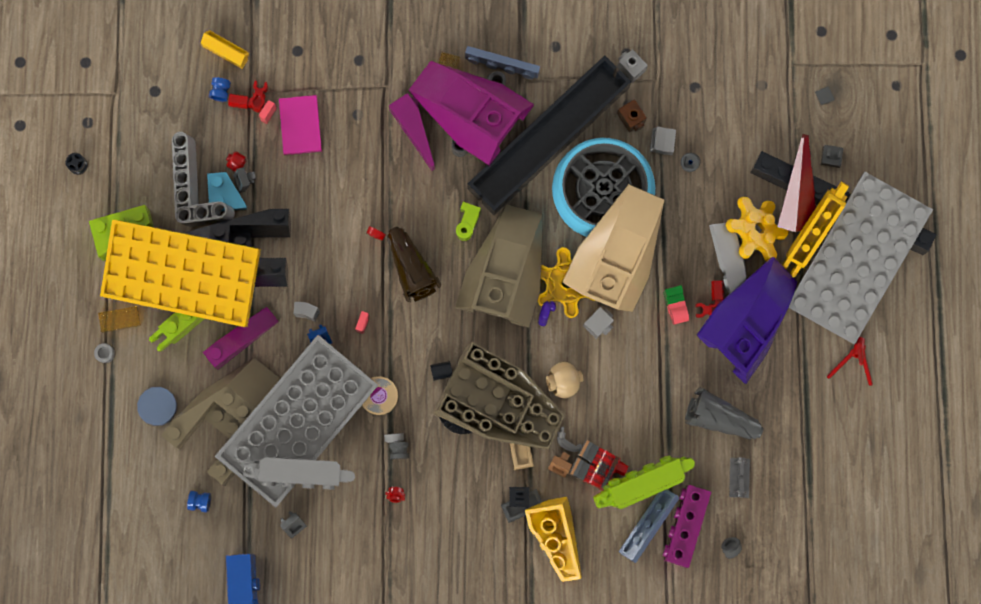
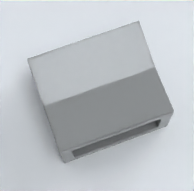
M658 126L653 128L650 152L673 155L676 130Z
M307 302L294 303L293 314L295 317L316 321L320 312L318 307Z

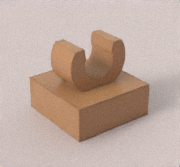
M563 452L560 458L554 456L548 470L565 478L572 464L567 462L570 455Z

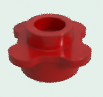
M390 487L385 494L387 495L386 499H389L390 502L399 503L405 500L404 489L400 487Z

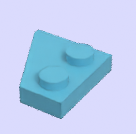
M226 172L207 174L209 203L219 201L230 205L234 210L247 209L245 202Z

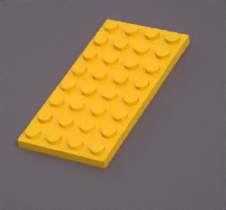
M112 220L100 296L248 327L261 249L121 220Z

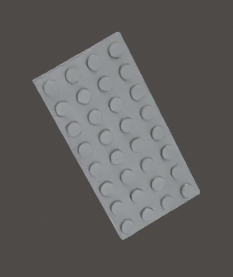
M863 172L844 209L834 222L798 284L789 308L855 345L933 209L869 173Z
M317 335L215 455V458L273 506L277 507L293 487H282V483L274 482V486H262V482L258 481V479L243 476L244 464L260 463V460L264 457L316 460L377 388L378 384L322 337Z

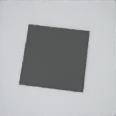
M829 86L815 92L821 105L835 100Z

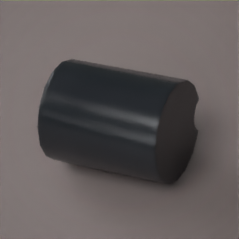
M450 361L430 365L433 381L450 378L453 373Z

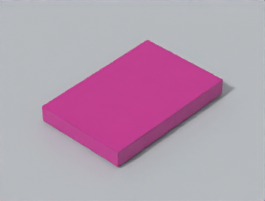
M317 95L280 98L279 108L283 154L293 155L322 152Z

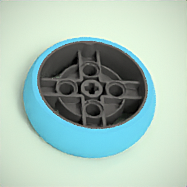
M595 138L576 145L561 159L553 176L552 195L559 215L570 228L587 237L596 226L595 223L587 221L591 215L604 216L612 206L613 199L618 198L628 184L632 185L629 176L634 171L639 176L642 190L655 195V179L649 163L637 149L617 139ZM594 154H610L620 159L616 163L611 161L591 163L585 157ZM569 172L577 178L575 193L578 202L573 207H571L566 195V180ZM591 172L595 178L589 180L585 177V174ZM619 172L622 175V177L620 179H615L612 176V173ZM601 186H607V191H600ZM593 199L596 205L589 206L586 204V200Z

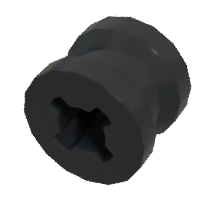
M71 153L66 158V166L73 174L80 175L85 173L88 168V162L81 154Z

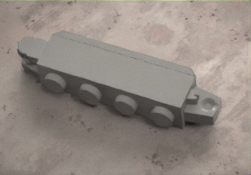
M264 457L260 460V463L244 464L243 469L244 477L258 479V481L262 482V486H274V482L282 483V487H294L296 483L303 484L302 488H314L315 485H323L322 489L334 490L335 486H339V482H352L356 477L354 472L350 470H340V465L336 461Z

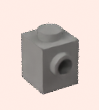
M633 49L629 53L627 51L618 58L617 67L632 83L647 70L648 65Z
M600 307L583 324V327L597 340L602 333L607 335L612 330L613 315L606 308L603 310Z

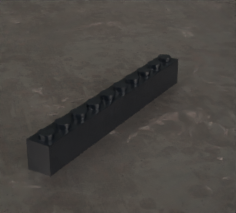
M761 151L750 173L787 190L794 166ZM813 175L815 204L818 205L827 190H831V188L836 189L837 186ZM846 191V193L844 194L845 196H847L845 202H847L849 196L851 195V193ZM922 228L910 250L921 255L929 252L937 234Z

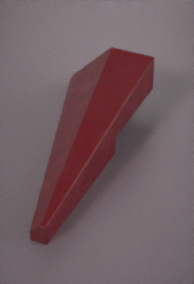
M802 134L777 226L794 232L802 230L816 209L809 135Z

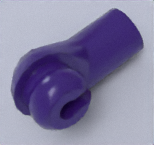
M545 301L543 303L538 318L540 326H546L550 311L556 310L554 301Z

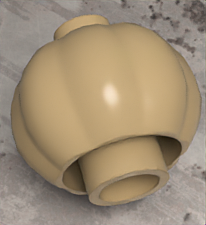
M568 362L555 364L549 370V376H546L548 390L553 391L554 395L560 398H569L575 395L580 388V382H583L582 372L577 371L574 365Z

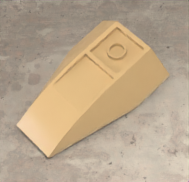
M628 184L578 247L563 279V283L580 294L617 310L633 312L650 275L664 199Z

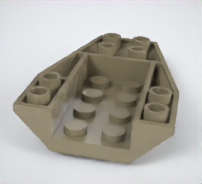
M510 205L504 207L466 271L455 306L456 309L471 313L479 311L509 319L512 324L530 328L541 285L542 213Z

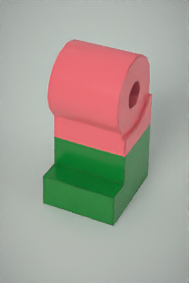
M682 285L665 289L663 292L673 325L689 321Z

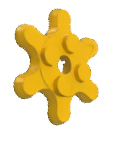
M740 197L737 205L741 210V218L739 220L729 219L726 222L727 230L731 233L739 234L742 238V245L739 248L740 256L743 259H748L754 250H759L765 261L772 257L777 258V252L773 243L775 239L784 240L788 235V230L779 228L775 224V218L772 215L776 208L775 203L766 200L762 203L760 209H756L750 198ZM756 224L762 230L760 233L755 228Z
M562 247L557 250L558 262L554 267L548 268L541 265V279L546 282L547 288L545 292L539 295L538 304L542 307L545 301L561 302L564 306L565 315L568 318H575L579 313L577 304L580 299L596 300L580 294L571 287L568 289L563 287L562 280L572 260L569 249Z

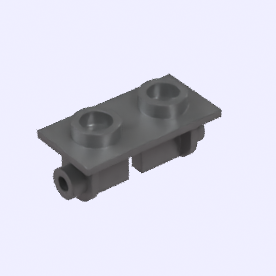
M744 457L730 458L729 497L749 498L750 459Z

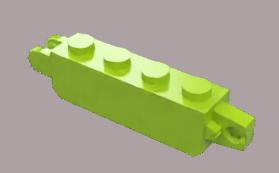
M175 312L158 326L159 329L150 336L149 341L153 343L164 334L167 338L157 347V350L160 352L171 343L175 344L201 323L204 318Z
M665 456L656 464L649 463L644 465L643 469L638 472L636 470L630 471L625 474L626 477L615 478L608 481V485L603 486L604 490L593 496L597 508L612 506L623 509L682 483L685 479L684 473L694 468L695 461L687 457L674 458Z

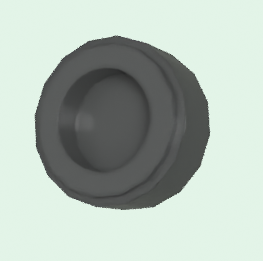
M731 537L722 542L721 548L726 558L732 559L741 552L742 545L739 539Z

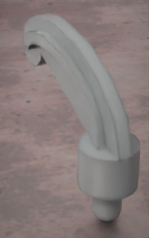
M561 427L557 435L559 445L571 452L580 451L582 445L578 444L575 446L566 440L564 427Z

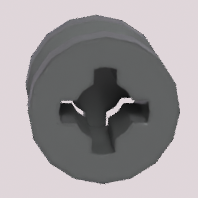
M409 442L389 443V448H391L392 452L390 459L409 458V453L407 452Z

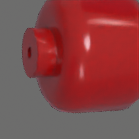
M237 151L233 152L232 155L229 153L226 161H228L226 164L227 168L234 172L239 168H243L246 163V157Z

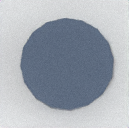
M152 387L145 390L140 396L137 410L141 419L153 426H162L173 419L177 411V401L169 390L162 387Z

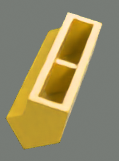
M211 30L204 33L200 42L202 47L243 69L248 61L249 52Z

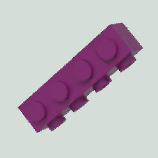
M692 485L682 488L679 496L682 502L680 507H676L674 513L676 522L674 526L671 525L668 537L671 539L669 545H665L662 556L665 557L664 561L689 568L711 491Z

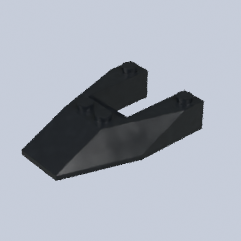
M267 209L189 231L185 234L251 247L252 238L290 237L289 209ZM259 258L254 287H288L287 259Z

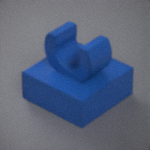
M320 324V329L315 331L309 329L307 335L310 342L319 335L327 343L332 344L325 326L323 327Z

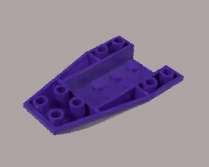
M775 257L770 258L721 301L697 333V336L709 348L718 349L735 366L732 372L744 384L748 383L768 354L797 286V281Z

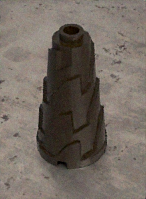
M399 227L390 229L387 241L394 257V263L406 301L411 302L410 298L413 297L416 302L436 292L434 287L436 285L439 289L441 287L438 276L436 277L404 229Z

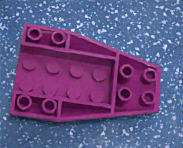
M433 61L428 63L408 90L459 147L489 166L501 151L499 145L519 118L524 120L534 106L533 103L503 84Z

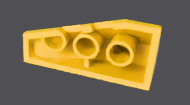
M568 497L550 499L525 509L529 529L533 535L535 534L541 549L548 555L550 563L561 581L581 579L575 531Z

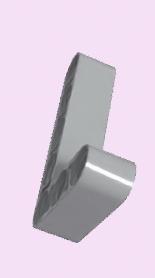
M184 132L175 133L172 137L176 220L188 227L217 224L233 219L235 212L230 205L219 201L199 204L195 139ZM188 194V199L184 201L185 196ZM223 208H225V212L221 216V211ZM207 211V215L203 218L204 212ZM189 213L188 219L185 220L186 215Z

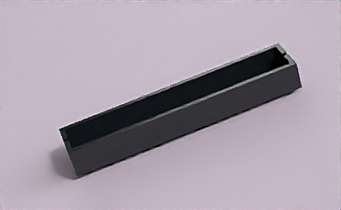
M604 55L498 154L490 166L487 165L467 183V189L479 201L482 199V204L495 215L630 88L631 81L620 70L616 73V77H614L613 75L617 67Z

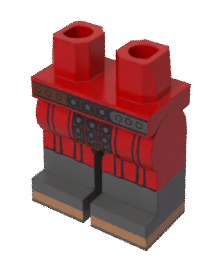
M586 439L569 475L603 491V486L608 485V481L612 480L614 472L624 477L629 467L620 461L621 458Z

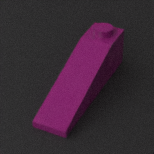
M407 93L391 103L389 111L430 170L433 171L435 170V165L418 107L420 105L414 96L411 98Z
M265 307L249 318L248 327H236L207 348L203 354L219 370L279 321Z

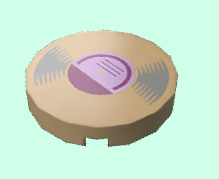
M381 376L372 377L371 379L378 386L362 406L370 414L385 415L396 406L398 390L395 384L388 378Z

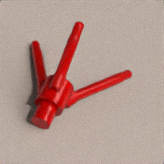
M859 337L857 339L854 349L827 375L828 379L851 357L859 359V365L864 366L869 386L873 385L866 360L865 338Z

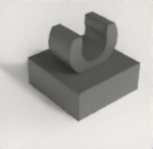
M824 145L821 165L840 168L844 148Z
M244 167L237 169L233 175L239 193L245 192L250 184L256 180L255 173H246Z
M289 511L288 513L291 516L287 520L281 518L282 524L280 526L292 539L307 526L296 513Z

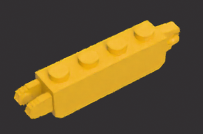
M841 181L836 189L831 188V190H827L787 251L782 266L787 269L791 261L796 263L790 272L793 278L801 267L804 268L844 209L846 205L845 200L847 199V196L844 194L849 188L844 182Z

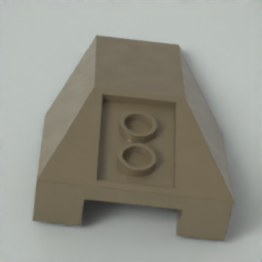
M474 342L466 346L433 411V414L487 439L549 450L565 416L524 370Z

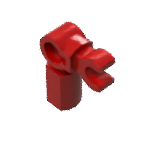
M254 81L253 87L255 92L252 98L245 95L229 94L228 106L242 109L252 108L254 112L260 113L265 106L266 96L264 94L268 91L267 82L264 83L263 88H258V82Z
M723 280L711 281V295L714 304H709V306H705L702 303L695 304V308L700 307L703 309V313L696 314V318H703L705 315L710 316L717 305L725 299Z

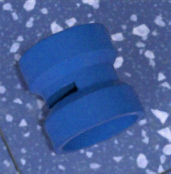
M219 77L212 78L211 85L213 89L209 92V98L216 101H227V90L230 88L231 81Z
M190 491L187 510L194 511L198 508L201 512L208 513L211 493L204 492L199 495L197 491Z

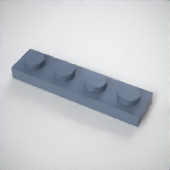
M467 46L465 52V59H468L470 63H483L491 69L501 68L509 74L518 73L527 79H538L540 66L470 46Z
M667 489L659 492L619 550V553L636 563L679 500V497Z

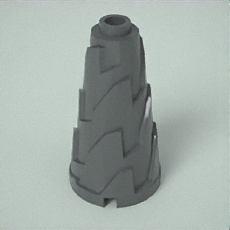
M699 387L694 394L699 396L690 400L685 416L686 424L725 434L737 435L749 440L761 437L764 428L761 427L762 425L759 423V420L747 415L704 388Z

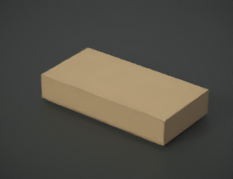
M510 443L514 470L534 467L531 448Z

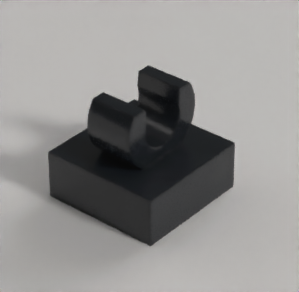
M509 487V507H529V487Z

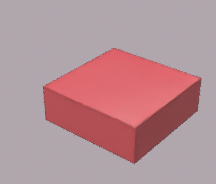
M270 100L267 101L259 114L261 121L265 124L269 122L277 109L275 103Z
M361 312L355 328L356 332L361 334L365 332L370 318L368 313Z

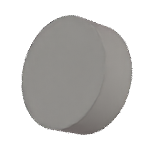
M102 343L95 348L94 356L101 363H109L115 357V350L111 345Z
M404 433L384 435L385 442L404 441Z

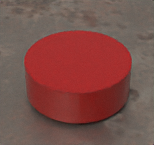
M370 226L366 231V234L380 241H383L386 236L383 232Z

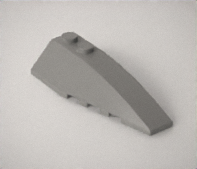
M726 223L712 224L709 227L719 266L724 273L723 281L727 291L731 294L747 279L745 260L739 254L741 246L739 238L741 236L737 233L729 232L726 228Z

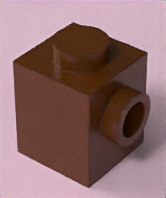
M635 99L619 108L617 112L628 132L633 130L637 132L645 126L644 123L647 117Z

